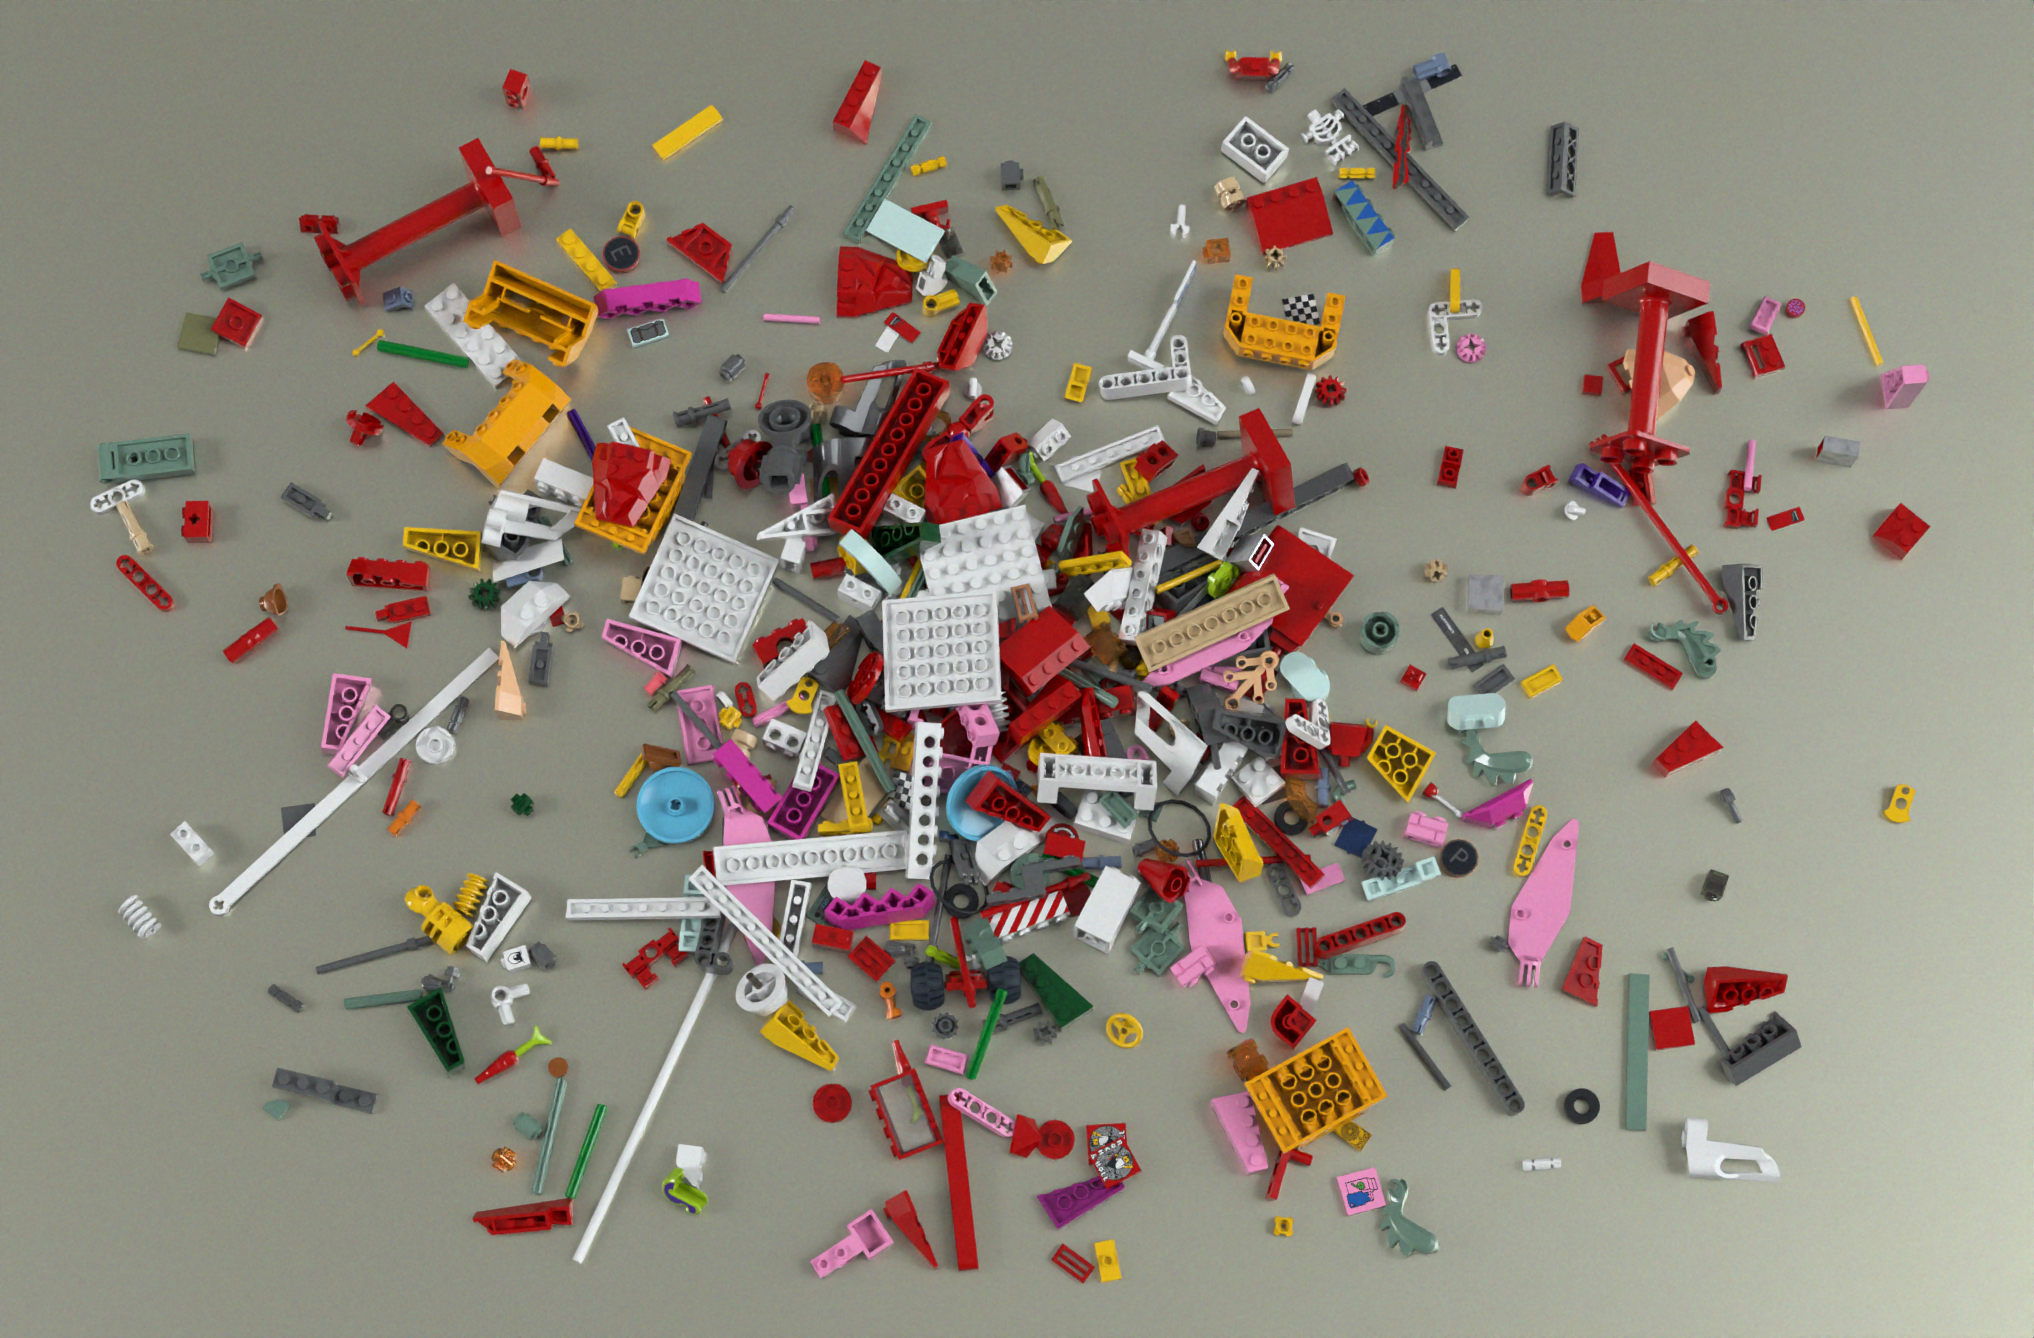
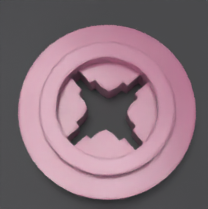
M1468 333L1459 339L1456 351L1462 360L1474 363L1484 357L1486 344L1483 338H1480L1477 334L1472 335ZM1470 342L1473 346H1476L1474 353H1472L1471 349H1467Z

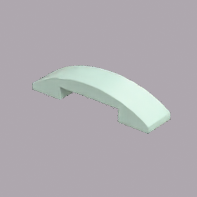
M852 529L838 543L875 578L876 583L889 596L902 584L900 577L885 559Z
M1433 856L1416 862L1415 865L1403 868L1397 877L1392 876L1391 880H1388L1387 877L1381 880L1380 876H1377L1376 878L1363 881L1361 884L1367 900L1370 901L1419 885L1440 876L1441 873Z
M685 874L684 897H704V894L689 880L692 875ZM702 918L682 919L679 951L696 952Z

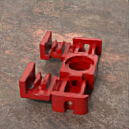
M1730 470L1727 474L1730 475V486L1726 490L1724 509H1727V520L1724 522L1723 527L1729 528L1733 526V529H1739L1742 525L1756 528L1758 525L1759 509L1752 510V512L1743 509L1744 492H1747L1744 490L1745 472ZM1758 475V477L1753 476L1751 491L1755 494H1759L1761 490L1762 475ZM1736 495L1739 498V503L1733 504L1729 497Z
M668 928L669 932L656 942L653 939L638 951L639 955L627 964L623 962L622 964L632 978H635L634 974H636V979L645 990L659 981L658 976L655 973H651L650 966L663 956H670L675 968L689 958L686 952L679 951V944L677 945L676 943H679V937L671 928ZM651 948L657 950V954L653 958L646 956L647 951Z

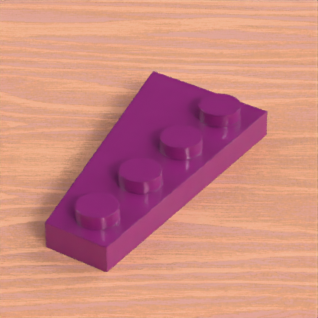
M1097 1176L1088 1181L1078 1182L1063 1189L1060 1188L1047 1194L1038 1195L1037 1198L1059 1231L1126 1188L1123 1183H1120L1106 1190L1101 1179Z

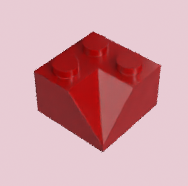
M1900 503L1872 537L1902 560L1931 526Z

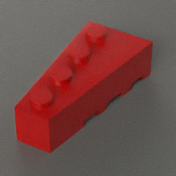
M1130 685L1104 689L1118 698L1119 702L1115 708H1111L1096 699L1100 720L1136 716L1137 693ZM1080 702L1057 719L1061 725L1070 727L1076 723H1081Z
M1285 698L1284 719L1286 720L1290 716L1297 714L1310 722L1308 704L1305 699ZM1286 727L1282 743L1280 772L1283 778L1322 780L1316 747L1295 736Z
M990 770L965 800L973 810L1002 818L1004 821L1016 823L1019 826L1036 832H1040L1051 818L1040 806Z

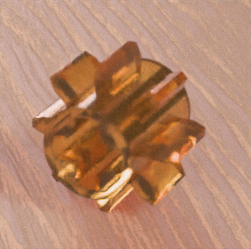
M996 250L995 257L990 256V261L993 262L991 269L995 268L997 274L1003 271L1007 273V268L1013 265L1010 262L1012 255H1007L1006 250L1003 252Z
M1171 838L1169 841H1160L1166 848L1179 853L1180 847ZM1158 845L1156 846L1155 855L1158 856L1160 861L1174 862L1178 858V856L1163 851Z
M506 1146L503 1149H496L491 1157L492 1161H494L492 1166L502 1173L505 1170L510 1171L516 1164V1158H514L516 1153Z

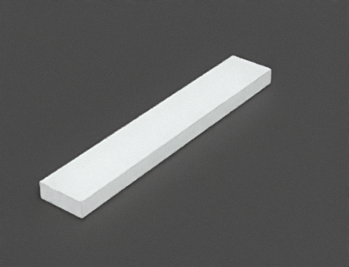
M1157 425L1055 465L1054 469L1061 484L1138 455L1143 451L1145 452L1153 443L1158 444L1162 440L1166 443Z
M819 690L792 787L809 792L812 790L829 729V723L823 709L836 704L834 693Z

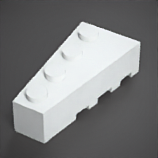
M811 620L806 623L808 628L802 634L798 632L794 636L793 644L790 647L785 646L781 650L779 659L777 661L773 659L756 678L758 688L773 701L778 697H782L790 686L797 684L806 672H810L815 664L820 660H824L830 652L826 633Z
M497 872L494 874L493 883L488 889L487 898L480 909V915L466 944V947L473 954L486 962L532 898L526 890Z

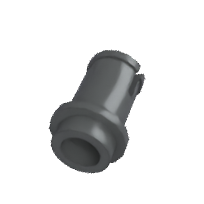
M1152 838L1140 844L1135 843V846H1132L1134 856L1140 858L1144 854L1158 849L1157 844Z

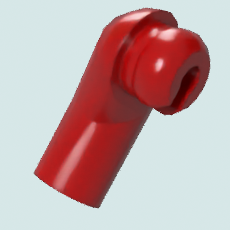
M1065 573L1058 574L1056 578L1057 589L1047 590L1049 597L1065 591L1069 580Z

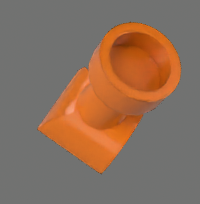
M883 982L880 986L879 995L885 1000L888 1007L886 1012L887 1020L899 1018L902 1016L900 1008H896L894 998L896 988H894L891 982Z

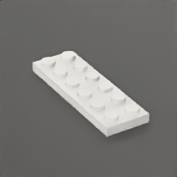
M453 283L424 305V307L496 389L510 378L502 374L507 363L513 359L522 360L490 324L481 329H472L463 322L469 300Z

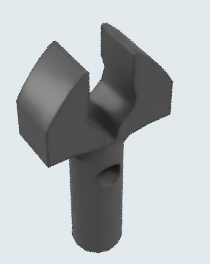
M1729 788L1721 790L1720 797L1722 802L1727 804L1736 824L1742 822V818L1734 803V800H1736L1734 794Z

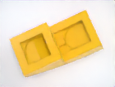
M1074 363L1065 399L1083 403L1092 367Z

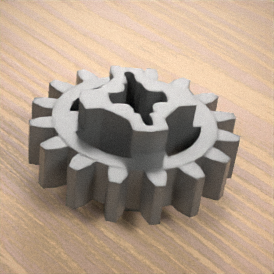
M1383 840L1381 844H1378L1377 841H1374L1373 845L1369 843L1362 853L1361 862H1364L1362 867L1368 868L1367 874L1373 873V878L1380 876L1381 880L1384 877L1391 880L1392 876L1397 877L1398 873L1402 870L1404 859H1401L1402 853H1397L1398 847L1392 848V843L1385 845Z

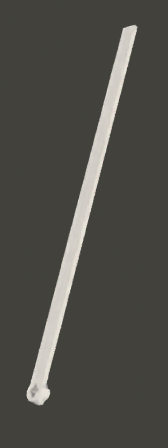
M490 648L484 651L358 767L368 777L365 782L499 661V657ZM349 775L218 896L213 897L209 903L211 912L216 916L226 915L232 904L364 783H360L356 777L353 778ZM217 902H224L222 910L219 908L215 910Z

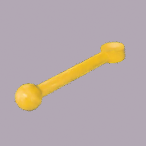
M378 329L377 334L358 349H354L352 355L358 356L359 352L375 339L383 337L384 331Z

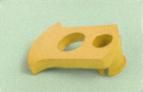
M801 677L793 698L786 701L787 706L793 712L800 715L813 713L811 703L819 684L811 678ZM802 691L808 693L809 699L801 700L799 693Z
M1906 784L1896 785L1890 806L1883 811L1884 814L1894 822L1904 823L1910 821L1909 810L1916 791ZM1904 787L1909 791L1906 794L1902 793V788ZM1898 798L1906 800L1905 808L1899 809L1896 807V800Z

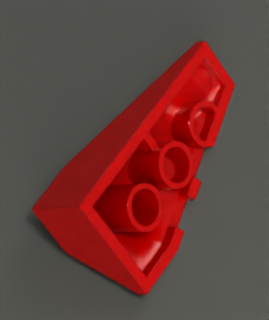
M1613 232L1594 233L1581 283L1582 304L1607 303L1602 301L1604 280L1621 273Z
M1709 311L1688 319L1683 327V337L1687 339V344L1713 392L1719 394L1722 389L1720 363H1716L1719 347L1714 345L1717 327L1714 311Z
M1727 966L1707 967L1704 979L1707 1010L1709 1013L1728 1012L1733 1010L1735 1006L1741 1004L1746 1006L1750 1004V1001L1759 998L1764 1000L1785 992L1788 975Z
M905 1190L885 1202L886 1207L883 1208L887 1219L891 1218L894 1225L934 1270L938 1269V1264L930 1244L925 1238L923 1227L917 1219V1213L908 1191Z

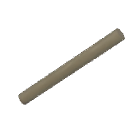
M1272 429L1276 437L1293 436V429ZM1240 430L1217 431V439L1241 438Z

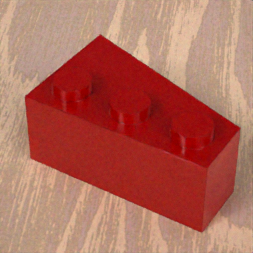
M1695 720L1653 761L1652 765L1666 778L1688 766L1718 754L1724 747Z

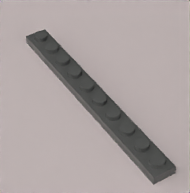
M1346 88L1336 94L1331 99V103L1394 166V162L1397 163L1398 153L1395 152L1396 140ZM1402 148L1401 162L1398 172L1404 178L1405 150ZM1406 153L1409 174L1408 183L1455 231L1459 229L1470 217Z

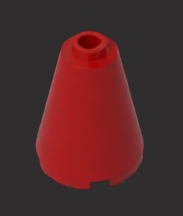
M1145 858L1137 866L1138 875L1168 903L1176 902L1175 899L1178 897L1182 898L1189 887L1190 877L1187 873L1189 870L1182 865Z

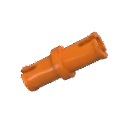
M411 799L403 811L398 812V817L387 830L397 837L407 823L410 824V819L421 806Z

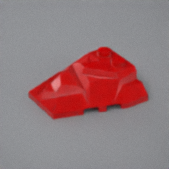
M840 246L837 279V318H858L862 314L869 312L873 314L877 313L880 309H892L912 303V271L902 269L894 259L863 248Z
M964 439L927 449L924 509L926 510L928 523L941 525L987 514V512L1003 507L998 488L991 481L987 472L982 468Z
M611 442L610 444L597 443L592 459L596 520L634 528L646 511V507L651 499H654L656 496V492L661 484H664L667 480L671 460L655 454L652 450L618 442Z

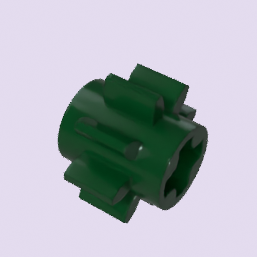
M516 793L510 799L513 803L510 808L518 816L521 817L525 814L528 817L534 811L532 807L534 802L525 793L521 796Z

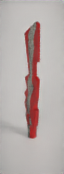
M1407 105L1401 106V113L1398 117V135L1395 143V152L1398 153L1397 163L1394 162L1393 189H1397L1409 182L1406 153L1411 151L1409 141L1412 139L1410 137L1412 130L1410 128L1411 120L1408 116Z

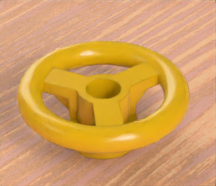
M1116 1013L1106 1023L1107 1035L1117 1046L1133 1048L1141 1042L1143 1030L1140 1023L1133 1016L1127 1013ZM1112 1024L1118 1028L1119 1039L1113 1034ZM1137 1033L1134 1041L1125 1042L1129 1034Z

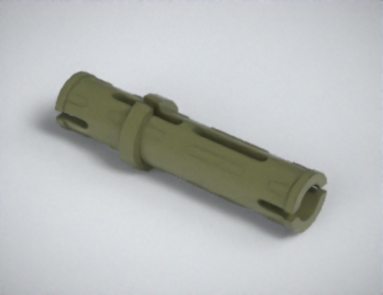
M1044 176L1037 177L1038 181L1035 178L1033 183L1046 209L1045 214L1049 216L1055 230L1060 229L1059 225L1061 227L1065 225L1059 213L1060 209L1052 198Z
M687 664L663 689L660 688L658 694L647 703V706L650 709L652 708L654 713L666 701L669 702L671 700L670 695L696 673L693 668L690 670V665Z

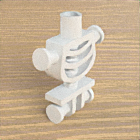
M1316 109L1308 114L1307 117L1313 124L1310 125L1308 133H1301V137L1305 144L1310 139H1313L1314 143L1319 146L1332 144L1333 146L1325 151V156L1329 158L1332 165L1335 166L1339 160L1343 161L1345 154L1350 156L1352 151L1359 150L1357 143L1354 140L1351 141L1350 134L1340 141L1337 140L1342 128L1339 120L1345 118L1340 110L1337 109L1334 115L1328 113L1324 117ZM1336 127L1337 132H1336L1335 134H1333L1332 132L1334 131V128Z

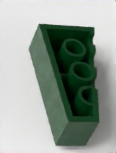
M914 522L890 526H873V548L889 565H895L940 544L939 524Z
M1034 953L1019 962L1022 977L1060 1032L1093 1011L1094 1006Z
M442 987L407 1006L408 1015L446 1076L449 1078L465 1068V1061Z

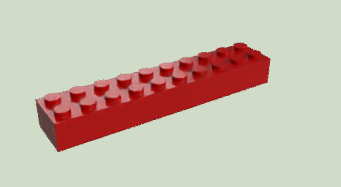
M915 367L827 518L831 530L846 535L852 529L866 540L890 495L898 485L951 393L949 381Z

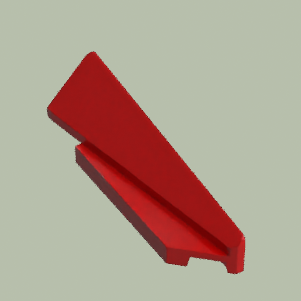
M1093 687L1079 689V692L1082 694L1080 699L1083 756L1108 758Z
M565 1198L479 1211L474 1214L473 1221L475 1223L479 1222L487 1228V1232L491 1235L551 1230L552 1224H573V1199Z

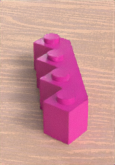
M688 278L603 289L600 293L593 296L594 304H596L599 310L597 317L608 320L621 314L637 317L648 310L664 313L673 307L689 310L701 304L699 282L691 281Z
M919 883L907 897L893 888H890L880 901L863 892L852 906L836 896L824 910L826 922L835 928L846 930L924 918L935 905V897L933 891Z

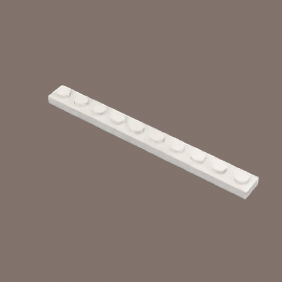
M703 865L689 878L729 920L829 1017L843 1004L809 968Z

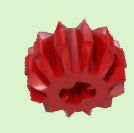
M1329 375L1328 380L1322 377L1321 382L1316 383L1317 389H1315L1314 393L1318 395L1317 401L1323 400V406L1326 403H1329L1330 408L1333 407V403L1338 406L1340 405V400L1343 401L1345 399L1344 394L1347 392V389L1343 387L1344 381L1338 382L1339 377H1336L1334 380Z

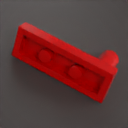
M1279 1149L1265 1199L1270 1201L1277 1200L1289 1160L1310 1166L1313 1155L1296 1149L1283 1154L1281 1149Z

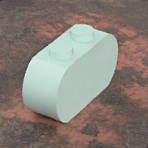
M1291 652L1282 659L1278 670L1279 678L1299 699H1305L1308 706L1318 698L1325 701L1330 690L1329 677L1322 669L1319 670L1315 666V662L1310 656L1306 657L1302 652Z
M1495 693L1454 696L1448 701L1447 722L1457 730L1499 727L1505 720V700Z

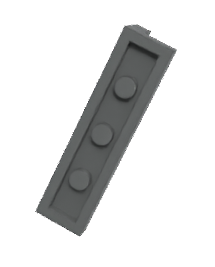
M1408 76L1402 77L1400 89L1425 151L1442 146V138L1418 78L1409 80Z
M1561 122L1550 127L1547 194L1554 196L1562 193L1573 198L1576 197L1579 129L1567 122ZM1569 131L1572 132V140L1569 136ZM1566 182L1569 184V190L1566 189Z

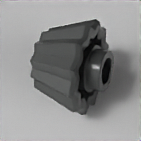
M948 1012L945 1014L940 1013L938 1017H934L932 1031L936 1033V1037H941L943 1040L945 1038L951 1039L952 1035H956V1030L959 1029L957 1025L958 1020L955 1019L954 1015H949Z

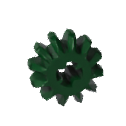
M483 578L480 579V584L474 582L475 588H469L471 594L468 596L469 600H472V606L478 605V610L480 611L484 606L487 611L490 610V605L496 608L497 605L494 601L499 602L501 600L498 596L501 594V590L497 589L498 584H492L491 579H488L485 583ZM484 592H487V597H483Z

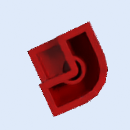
M1287 994L1271 1016V1027L1275 1035L1294 1050L1317 1020L1302 1009V1006Z

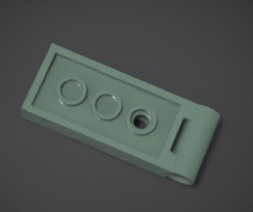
M189 433L97 444L100 483H121L130 480L195 474L193 442Z

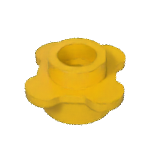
M1275 1217L1274 1234L1276 1236L1280 1234L1287 1237L1292 1236L1293 1218Z

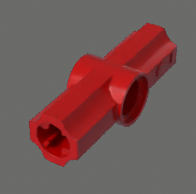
M1537 579L1530 583L1511 584L1510 598L1512 601L1532 600L1533 602H1544L1554 598H1568L1569 583L1568 580L1547 582L1545 579Z

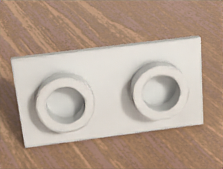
M890 798L877 813L896 831L907 830L908 834L909 816Z

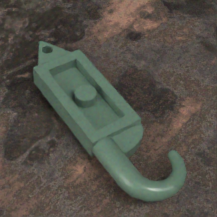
M1079 506L1072 515L1068 516L1056 550L1058 551V558L1062 561L1071 559L1077 549V544L1086 522L1084 520V507ZM1051 564L1050 569H1054L1055 565ZM1060 569L1055 573L1056 578L1058 574L1063 573Z
M1339 954L1318 963V966L1330 972V975H1369L1375 971L1377 962L1388 963L1391 967L1390 971L1383 975L1384 978L1391 977L1396 971L1395 961L1387 955Z

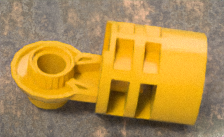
M420 885L407 891L405 894L406 905L414 912L426 917L421 930L450 955L457 953L468 942L474 925L447 902L440 903L435 898L430 887Z

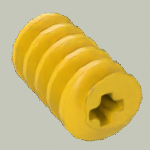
M467 873L466 877L469 880L463 881L466 887H460L459 890L462 894L456 895L459 901H454L452 904L457 912L473 918L474 915L470 911H477L473 904L481 903L477 896L484 897L480 890H487L488 888L484 885V882L489 881L476 874Z

